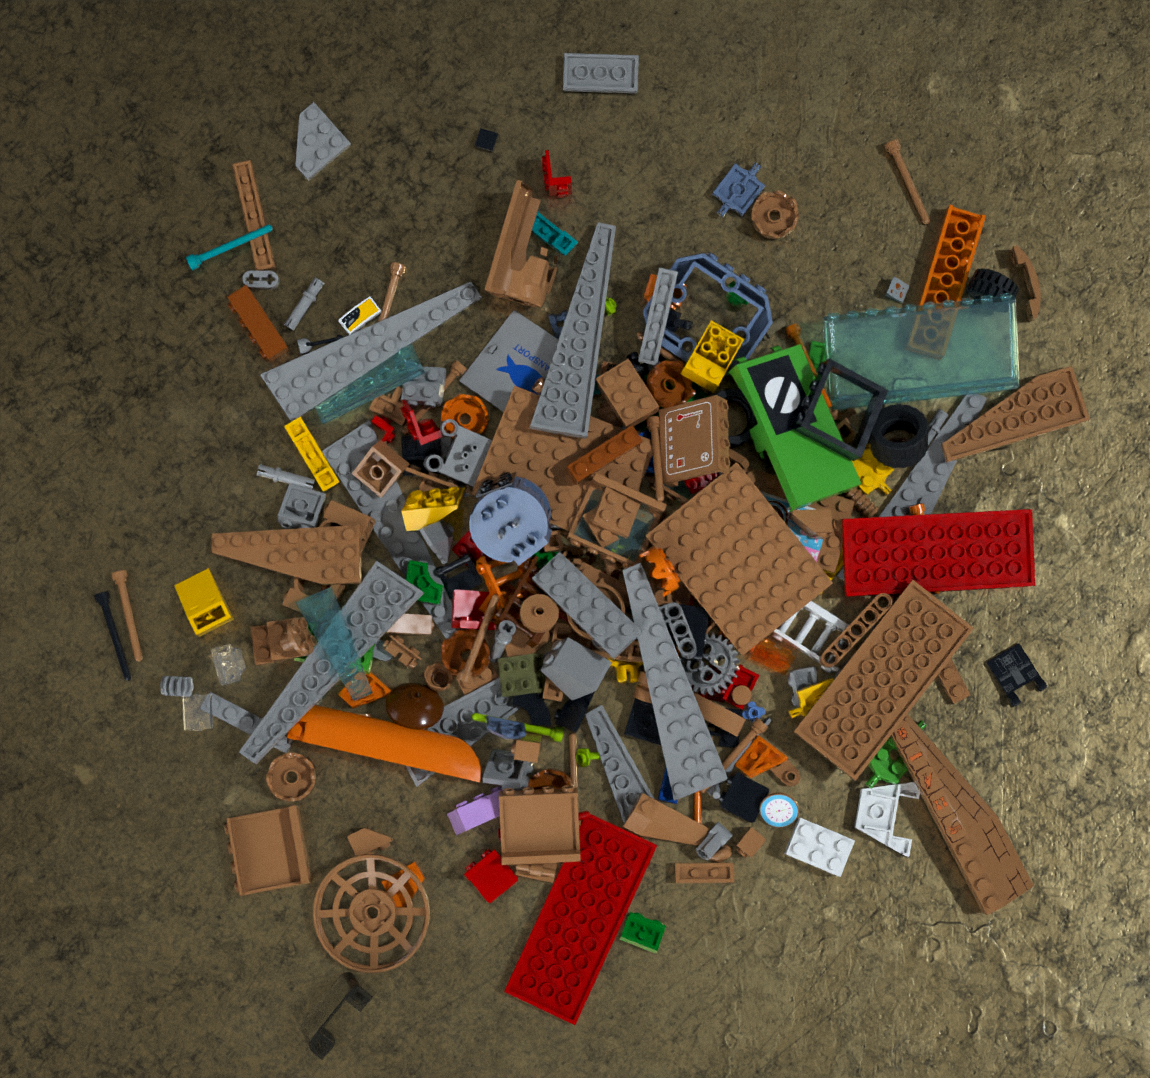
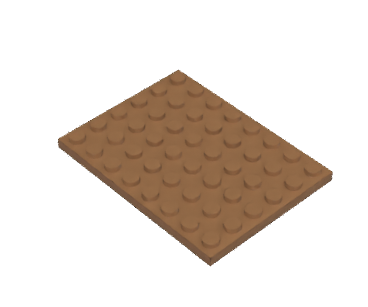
M514 386L472 493L477 494L480 485H482L481 482L490 478L495 480L505 472H510V474L516 472L517 477L532 481L545 493L551 508L550 524L570 531L595 473L575 485L565 468L625 429L590 416L586 439L529 429L540 396ZM640 436L642 443L596 473L639 491L653 455L652 440ZM591 500L585 513L596 508L599 502ZM582 518L576 535L597 542ZM619 540L607 547L616 550Z
M735 462L729 467L730 474L721 473L645 534V536L654 547L663 550L666 555L665 560H669L675 569L673 571L676 572L681 581L743 656L832 585L833 582L740 465Z

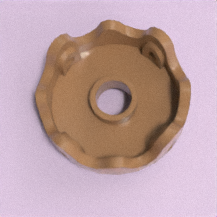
M782 191L762 193L754 203L751 211V220L755 230L763 237L769 239H780L788 236L796 227L799 219L795 198L788 196ZM777 212L780 218L774 221L769 217V214Z
M285 753L272 761L266 774V782L273 795L288 802L299 801L306 798L314 789L316 771L312 762L305 756L298 753ZM292 771L297 774V780L294 783H290L287 780V774Z

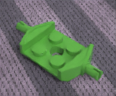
M922 720L917 724L922 730L927 726ZM891 736L868 764L873 773L865 784L870 789L879 780L898 784L899 779L908 770L900 754L897 760L891 759L890 751L896 750L898 752Z

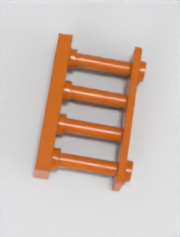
M485 556L480 557L476 561V569L482 575L491 596L494 594L499 596L497 609L500 606L503 607L509 595L503 597L498 586L520 578L524 571L522 566L525 561L521 565H517V571L498 579L494 578L491 569L506 562L495 559L487 562ZM530 572L526 581L534 587L541 590L542 592H544L535 582L532 581V577L535 576V574ZM521 589L516 597L520 599L527 595L532 596V594L525 589ZM508 610L507 613L518 620L520 619V611L511 614Z

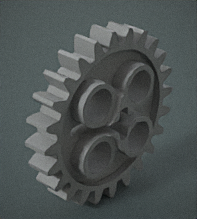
M707 633L703 650V657L721 671L720 675L702 660H695V657L691 659L681 658L690 686L697 694L700 691L701 694L706 695L708 691L710 695H713L714 690L720 693L721 687L727 690L726 683L733 684L731 677H737L734 671L740 670L735 665L740 662L738 658H735L739 653L734 650L735 647L733 644H730V640H724V636L721 634L717 637L715 633H712L710 637ZM685 645L688 650L684 652L692 651V645ZM711 647V652L705 654L706 649ZM725 659V663L719 666L720 660ZM699 662L698 668L693 669V665ZM713 673L712 679L707 681V676Z

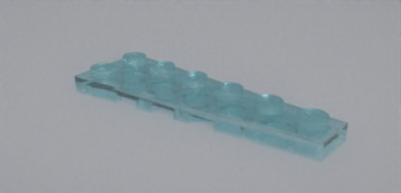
M412 344L403 347L398 353L316 406L315 408L321 422L325 424L424 374L425 371Z
M329 587L296 602L352 699L356 701L372 694L373 692L333 588Z

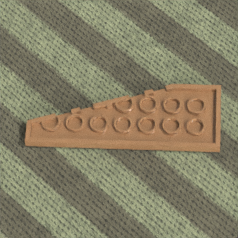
M1070 366L1036 376L942 443L941 447L946 462L955 461L1089 421L1090 417L1073 367Z
M360 525L212 534L211 552L213 554L324 586L361 584L362 526Z

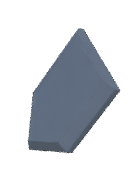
M486 716L487 729L490 733L504 739H521L526 736L524 723Z

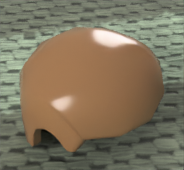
M436 662L426 667L424 680L429 689L441 692L448 689L453 683L454 676L446 669L444 664Z

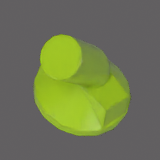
M606 297L604 313L608 315L616 312L617 305L612 298Z
M580 748L576 751V762L581 767L590 765V760L601 759L599 752H589L588 748Z

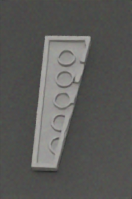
M601 705L586 713L585 716L622 820L625 823L641 792L652 798L654 797Z

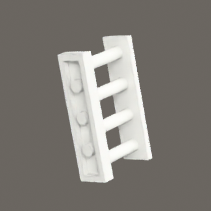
M810 601L803 607L810 612V616L795 640L787 636L785 632L798 612L785 621L779 629H775L772 632V637L779 642L784 640L821 664L820 656L817 654L831 632L836 629L842 632L848 624ZM821 619L826 622V627L810 651L801 643L815 621ZM851 627L853 635H860L859 631ZM841 639L838 647L844 650L847 642ZM832 654L826 661L829 664L834 662V657ZM821 666V669L829 674L831 672L836 673L839 670L835 666L831 668Z

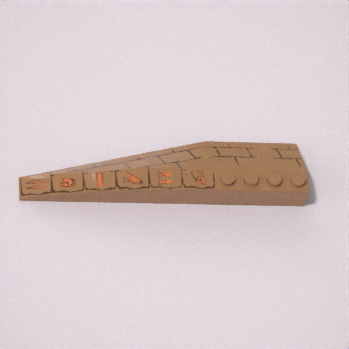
M907 714L892 733L891 738L981 912L989 915L1006 906L1034 885L999 817Z

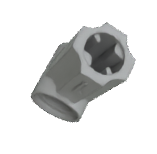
M719 821L707 833L708 836L695 849L697 855L707 861L733 836Z

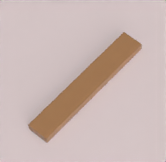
M247 160L232 165L247 232L250 233L266 226L252 162ZM268 233L251 240L250 245L256 271L276 269Z

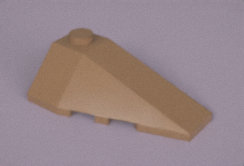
M643 792L640 793L623 827L640 836L697 846L701 844L710 828Z

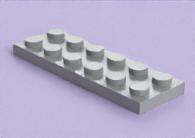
M561 552L532 577V581L551 597L613 659L642 633V630Z

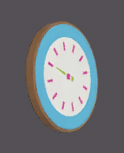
M772 793L766 796L760 804V816L770 826L786 827L791 825L798 817V804L788 794Z

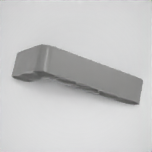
M672 602L659 607L666 626H670L681 656L685 659L695 657L697 653L696 643L681 606L678 603ZM677 609L679 614L676 617H671L669 615L670 610ZM684 627L686 632L679 635L676 633V629ZM592 640L594 647L598 651H605L594 640ZM689 644L693 646L692 651H683V647L685 645Z

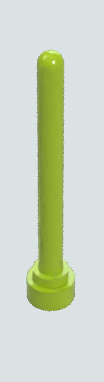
M473 713L471 717L474 721L486 723V716L489 715ZM524 723L527 732L550 736L553 741L561 743L564 733L563 727L556 726L550 729Z

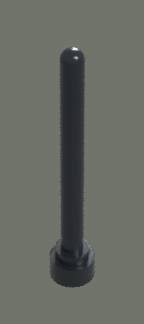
M109 591L94 595L95 602L102 608L124 679L130 681L132 675L109 607V599H111Z

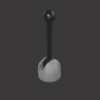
M337 335L335 338L311 342L306 338L297 339L300 354L308 353L312 346L334 342L343 338V336Z

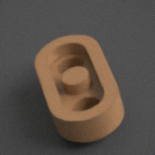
M788 759L779 766L769 769L786 786H795L800 781L799 771ZM789 773H792L794 775L793 780H789L787 778V775Z

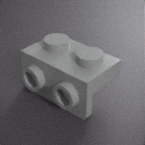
M816 666L795 669L789 672L788 683L793 688L794 693L792 694V702L797 708L799 707V699L796 691L819 682Z

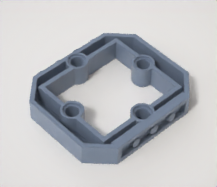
M703 252L679 257L670 270L678 271L675 288H680L683 295L680 298L673 296L671 302L680 303L686 298L687 289L683 284L694 267H697L721 283L724 291L734 292L758 308L747 326L738 325L732 331L736 334L737 331L742 330L746 333V338L724 377L730 376L731 374L728 372L739 364L735 359L745 357L748 360L773 323L768 295L765 293L766 289L759 284L754 286L749 283L751 279L741 273L739 276L734 273V268L729 264L724 263L722 265L717 261L719 258L711 252L708 254ZM728 277H733L736 280L734 287L726 286L725 280ZM652 297L643 309L646 324ZM665 328L661 346L687 362L697 345L696 339L692 336L680 338ZM690 341L693 344V349L686 351L683 348V343Z

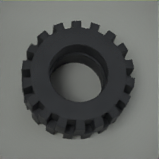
M982 268L975 270L966 288L967 295L974 302L997 312H1008L1019 291L1018 286L1005 275Z

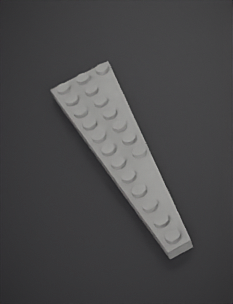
M468 282L264 372L260 376L292 422L482 297L473 283Z
M971 390L967 392L928 447L926 455L915 465L879 517L913 515L910 514L909 506L924 503L926 510L924 514L932 513L957 461L946 462L941 444L978 418L987 399L986 397ZM844 566L836 576L844 580Z
M370 420L322 450V453L361 512L376 520L373 530L405 578L409 560L428 563V572L431 578L436 583L443 585L436 573L435 565L419 530L406 531L401 512L406 501L397 481L380 498L352 474L371 447L379 441ZM444 587L440 605L422 602L446 639H449L455 631L463 630L451 628L453 605Z
M640 562L622 570L634 624L642 630V633L638 636V642L672 795L675 801L725 781L728 777Z
M550 651L543 654V660L548 654H550ZM500 678L444 706L441 719L435 725L425 730L460 738L472 746L489 733L486 723L472 719L473 713L507 719L522 707L513 704V696L502 697ZM406 766L416 787L436 773Z

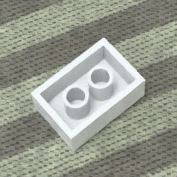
M798 818L784 854L841 877L855 840L803 818Z

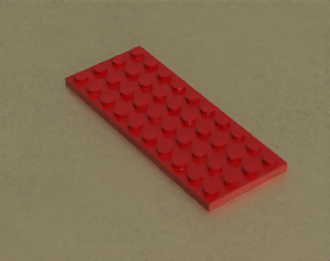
M1032 509L841 519L845 596L879 595L881 593L899 594L904 591L911 580L917 582L928 592L1035 586Z
M590 814L589 818L583 819L579 828L581 861L563 862L504 990L505 993L573 1025H576L657 847L656 844Z

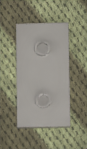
M564 53L563 91L638 93L639 55Z

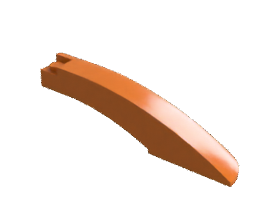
M314 705L288 731V739L481 782L480 761L472 747L462 739L425 729H409L394 722Z

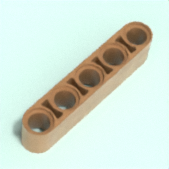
M886 593L877 595L822 652L819 659L822 666L831 668L848 653L891 607L892 598ZM879 598H884L887 601L885 608L878 605ZM865 612L873 614V621L869 622L865 619ZM858 626L861 631L860 635H853L851 627ZM841 639L847 642L845 650L838 647V641ZM827 653L832 654L834 657V662L831 664L827 663L824 659Z

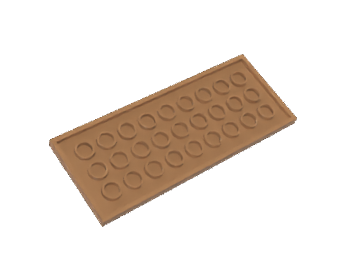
M911 580L793 732L856 781L974 628L917 582Z

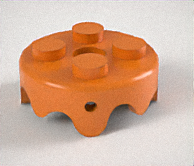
M460 394L448 400L443 406L441 422L447 419L455 420L459 426L481 436L487 430L489 423L488 411L477 396ZM467 414L470 416L471 420L468 424L460 422L462 415ZM449 422L446 423L444 430L450 434L453 431V425Z
M653 546L639 554L640 558L644 557L646 562L654 563L653 567L649 570V576L662 579L661 587L666 590L662 593L664 597L679 588L678 583L680 579L675 571L672 573L675 569L669 560H665L666 555L661 548L657 549Z

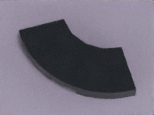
M537 693L513 696V704L521 706L527 711L531 719V725L551 726L549 710Z

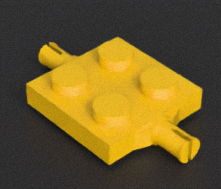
M867 442L862 457L852 461L862 483L857 488L861 489L862 493H865L867 496L872 490L879 487L887 496L892 490L884 482L894 469L877 461L872 454L870 444Z
M829 678L797 690L799 707L789 710L791 718L799 715L805 717L834 679Z

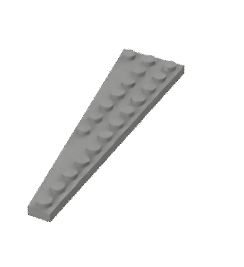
M597 223L529 429L584 439L588 436L616 230L614 225Z
M376 561L318 641L313 652L308 655L239 753L254 764H257L424 593Z

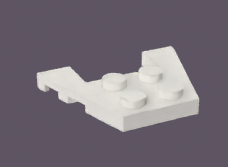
M908 782L872 787V789H861L854 828L898 853L909 857L912 839L893 836L899 796L919 799L920 792L916 784Z

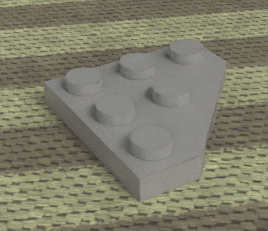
M314 102L299 115L295 164L296 168L309 181L351 146L346 137Z

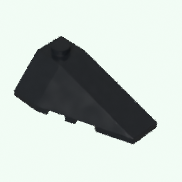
M595 692L575 700L569 699L562 709L558 708L553 718L556 720L555 725L576 734Z

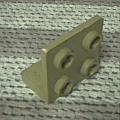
M527 654L498 659L502 697L544 692L546 679L545 674L540 671L544 664L543 654Z

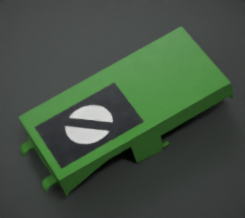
M801 344L784 350L777 345L770 348L774 353L749 361L745 357L736 358L735 360L739 364L728 372L752 408L758 424L749 430L751 438L761 459L764 458L762 452L766 450L791 507L789 512L848 492L862 484L850 459L794 430L797 424L796 417L803 409L802 402L809 395V385L815 379ZM821 392L809 424L843 442Z

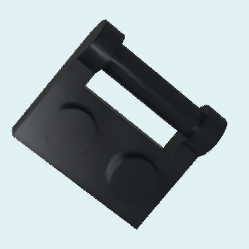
M469 551L464 553L463 557L445 566L435 568L450 599H453L454 590H471L485 583L482 575L478 573L476 562ZM466 563L468 564V569L451 578L448 577V572Z

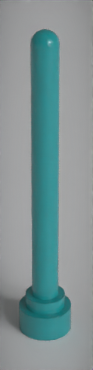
M266 225L200 255H188L186 259L190 268L195 270L200 267L199 265L203 261L267 234L273 228L271 225Z

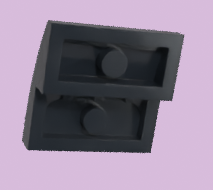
M401 436L402 458L410 464L408 468L414 465L421 468L422 473L428 475L429 471L424 467V459L429 455L440 456V438L421 445L418 440L414 441L412 436ZM431 458L429 461V466L432 469L438 466V461L435 458ZM407 471L403 473V476L415 475Z

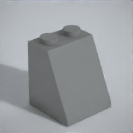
M569 637L555 641L551 646L550 654L544 658V664L540 671L571 700L595 692L608 671L611 662Z

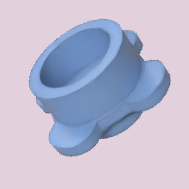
M749 702L746 711H743L742 716L744 719L753 722L756 717L760 719L761 715L765 714V709L756 706L755 702Z

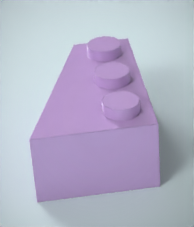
M501 785L491 789L492 794L485 796L482 793L473 797L474 801L469 804L467 801L457 804V809L447 814L456 835L500 816L498 795L499 791H502Z

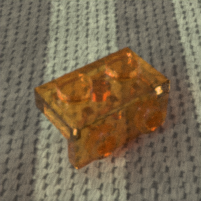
M768 639L760 641L751 659L778 673L786 675L795 659V656L792 655L793 652L784 647L782 649L774 647L775 643Z

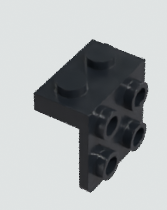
M740 772L731 773L726 782L729 786L726 792L722 791L718 802H720L719 807L753 823L760 812V804L768 795L769 789L745 777Z

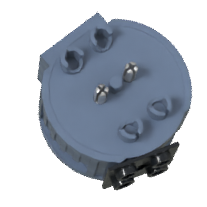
M505 472L498 479L492 480L490 478L481 482L482 485H480L476 494V498L479 497L470 514L469 528L474 543L485 555L501 562H512L514 560L519 566L549 543L552 530L549 528L551 508L545 493L535 483L525 478L517 477L516 472L511 474L510 472Z

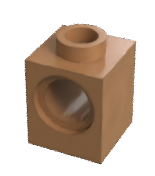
M749 827L736 843L738 847L737 852L744 858L747 856L752 858L766 839L752 827Z

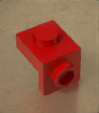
M375 415L371 421L372 424L386 433L381 440L385 444H390L396 437L395 428L390 425L391 421L386 417Z

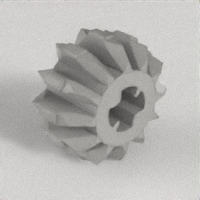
M164 676L160 682L161 694L189 697L192 695L194 688L193 679L182 676Z

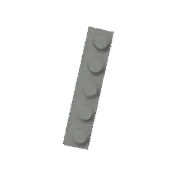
M659 267L638 362L657 365L678 271Z
M212 692L208 694L201 707L202 710L252 735L262 721V718ZM288 732L274 746L284 753H288L294 740L287 738Z

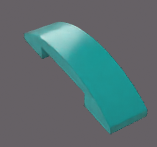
M537 211L532 233L555 251L566 256L578 241L567 232L560 230Z

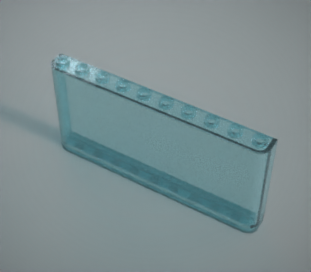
M1011 293L1001 294L1000 297L986 295L982 296L981 299L963 298L962 301L956 302L954 300H944L943 303L939 304L926 302L921 306L908 304L904 308L890 306L886 307L885 310L867 309L866 312L860 313L858 311H849L843 315L830 313L823 317L825 359H831L889 390L883 404L1011 390L1019 387L1016 297ZM832 372L828 375V397L832 404L830 408L845 409L869 405L872 393Z

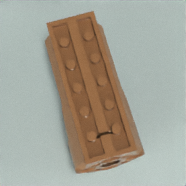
M516 180L484 290L498 298L525 306L542 308L547 294L551 292L557 267H549L547 260L530 256L526 262V249L541 200L531 197L533 189L523 181ZM541 247L540 254L547 257L548 249ZM554 256V264H557L558 256Z

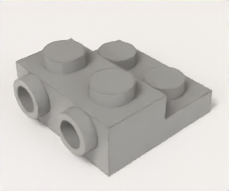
M408 366L407 379L403 383L401 400L405 399L410 407H417V405H424L426 408L442 406L447 370L441 367Z
M289 483L277 515L278 523L285 529H291V527H317L326 494Z
M492 749L482 777L483 783L502 785V790L505 788L522 790V788L528 787L529 778L527 775L532 774L533 762L514 760L515 754H512L511 751Z

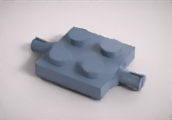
M755 162L749 171L734 164L712 194L723 204L717 211L718 215L724 217L729 209L734 210L742 217L765 188V185L755 176L761 168L758 163Z

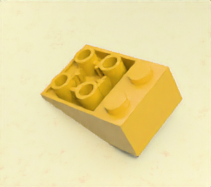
M711 320L680 374L714 393L744 339Z
M451 487L443 490L435 488L430 491L416 490L411 492L401 510L406 531L419 530L436 523L456 510L465 493V487Z
M209 568L174 585L187 618L197 636L200 637L234 620Z

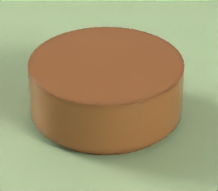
M737 686L732 692V699L738 705H745L751 700V691L746 686Z

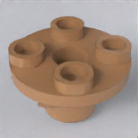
M294 618L288 622L287 631L280 637V645L284 651L290 654L298 652L303 656H307L313 652L314 646L317 645V640L311 634L307 621L304 618Z

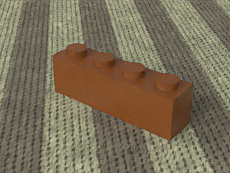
M247 285L227 297L230 301L227 305L233 314L235 312L239 314L241 318L237 320L243 329L246 327L251 333L248 336L253 344L258 343L261 348L258 351L264 360L268 358L271 363L290 351Z
M633 425L569 464L565 470L574 484L577 485L642 443V439Z

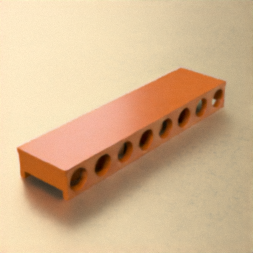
M949 205L905 346L906 350L939 360L944 357L986 215L982 214L981 216L955 208L953 205Z

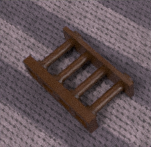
M537 556L525 561L522 566L524 571L504 606H500L494 615L497 617L494 621L495 625H498L503 620H509L515 624L516 628L527 634L529 640L526 644L531 648L539 644L545 632L536 633L530 631L520 620L507 612L512 603L521 608L524 601L516 597L521 588L532 595L544 594L548 596L526 581L530 572L536 575L541 570L535 566L539 558ZM536 611L539 615L543 614V612Z

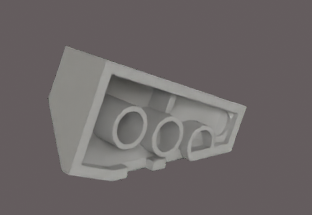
M444 520L419 529L438 559H440L443 565L447 564L454 539L452 533L455 531L450 522L446 523Z

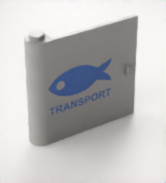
M513 310L459 382L504 412L514 386L540 396L541 393H536L532 390V387L540 377L546 379L558 339Z

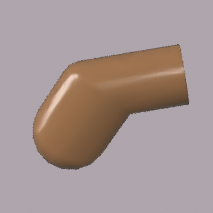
M849 406L844 411L836 410L835 407L829 409L833 420L836 422H841L845 418L849 419L856 414V410L852 406Z
M725 844L709 861L721 863L730 858L732 855L731 846Z

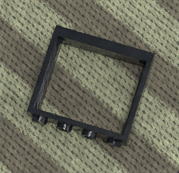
M828 359L821 362L820 366L816 369L817 376L809 385L810 392L802 402L803 409L796 417L797 424L794 430L855 461L863 455L889 390ZM830 372L873 394L852 446L809 424Z

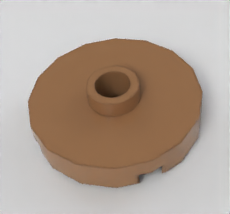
M544 594L529 596L524 600L520 608L522 624L530 629V631L536 633H543L552 629L559 617V609L556 602ZM541 610L543 614L539 615L536 611Z

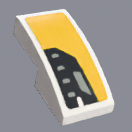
M369 296L342 316L338 322L348 335H351L364 327L365 323L381 314V310L371 296Z

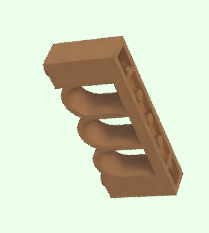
M331 500L324 508L323 518L326 520L319 527L362 526V553L376 520ZM295 577L294 589L290 587L289 591L284 594L282 605L328 626L347 584L331 585L323 602L307 595L303 587L305 580Z

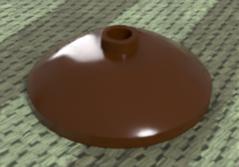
M401 684L393 688L386 698L385 707L388 716L396 724L409 729L421 730L432 727L443 715L444 703L438 692L429 689L424 684Z

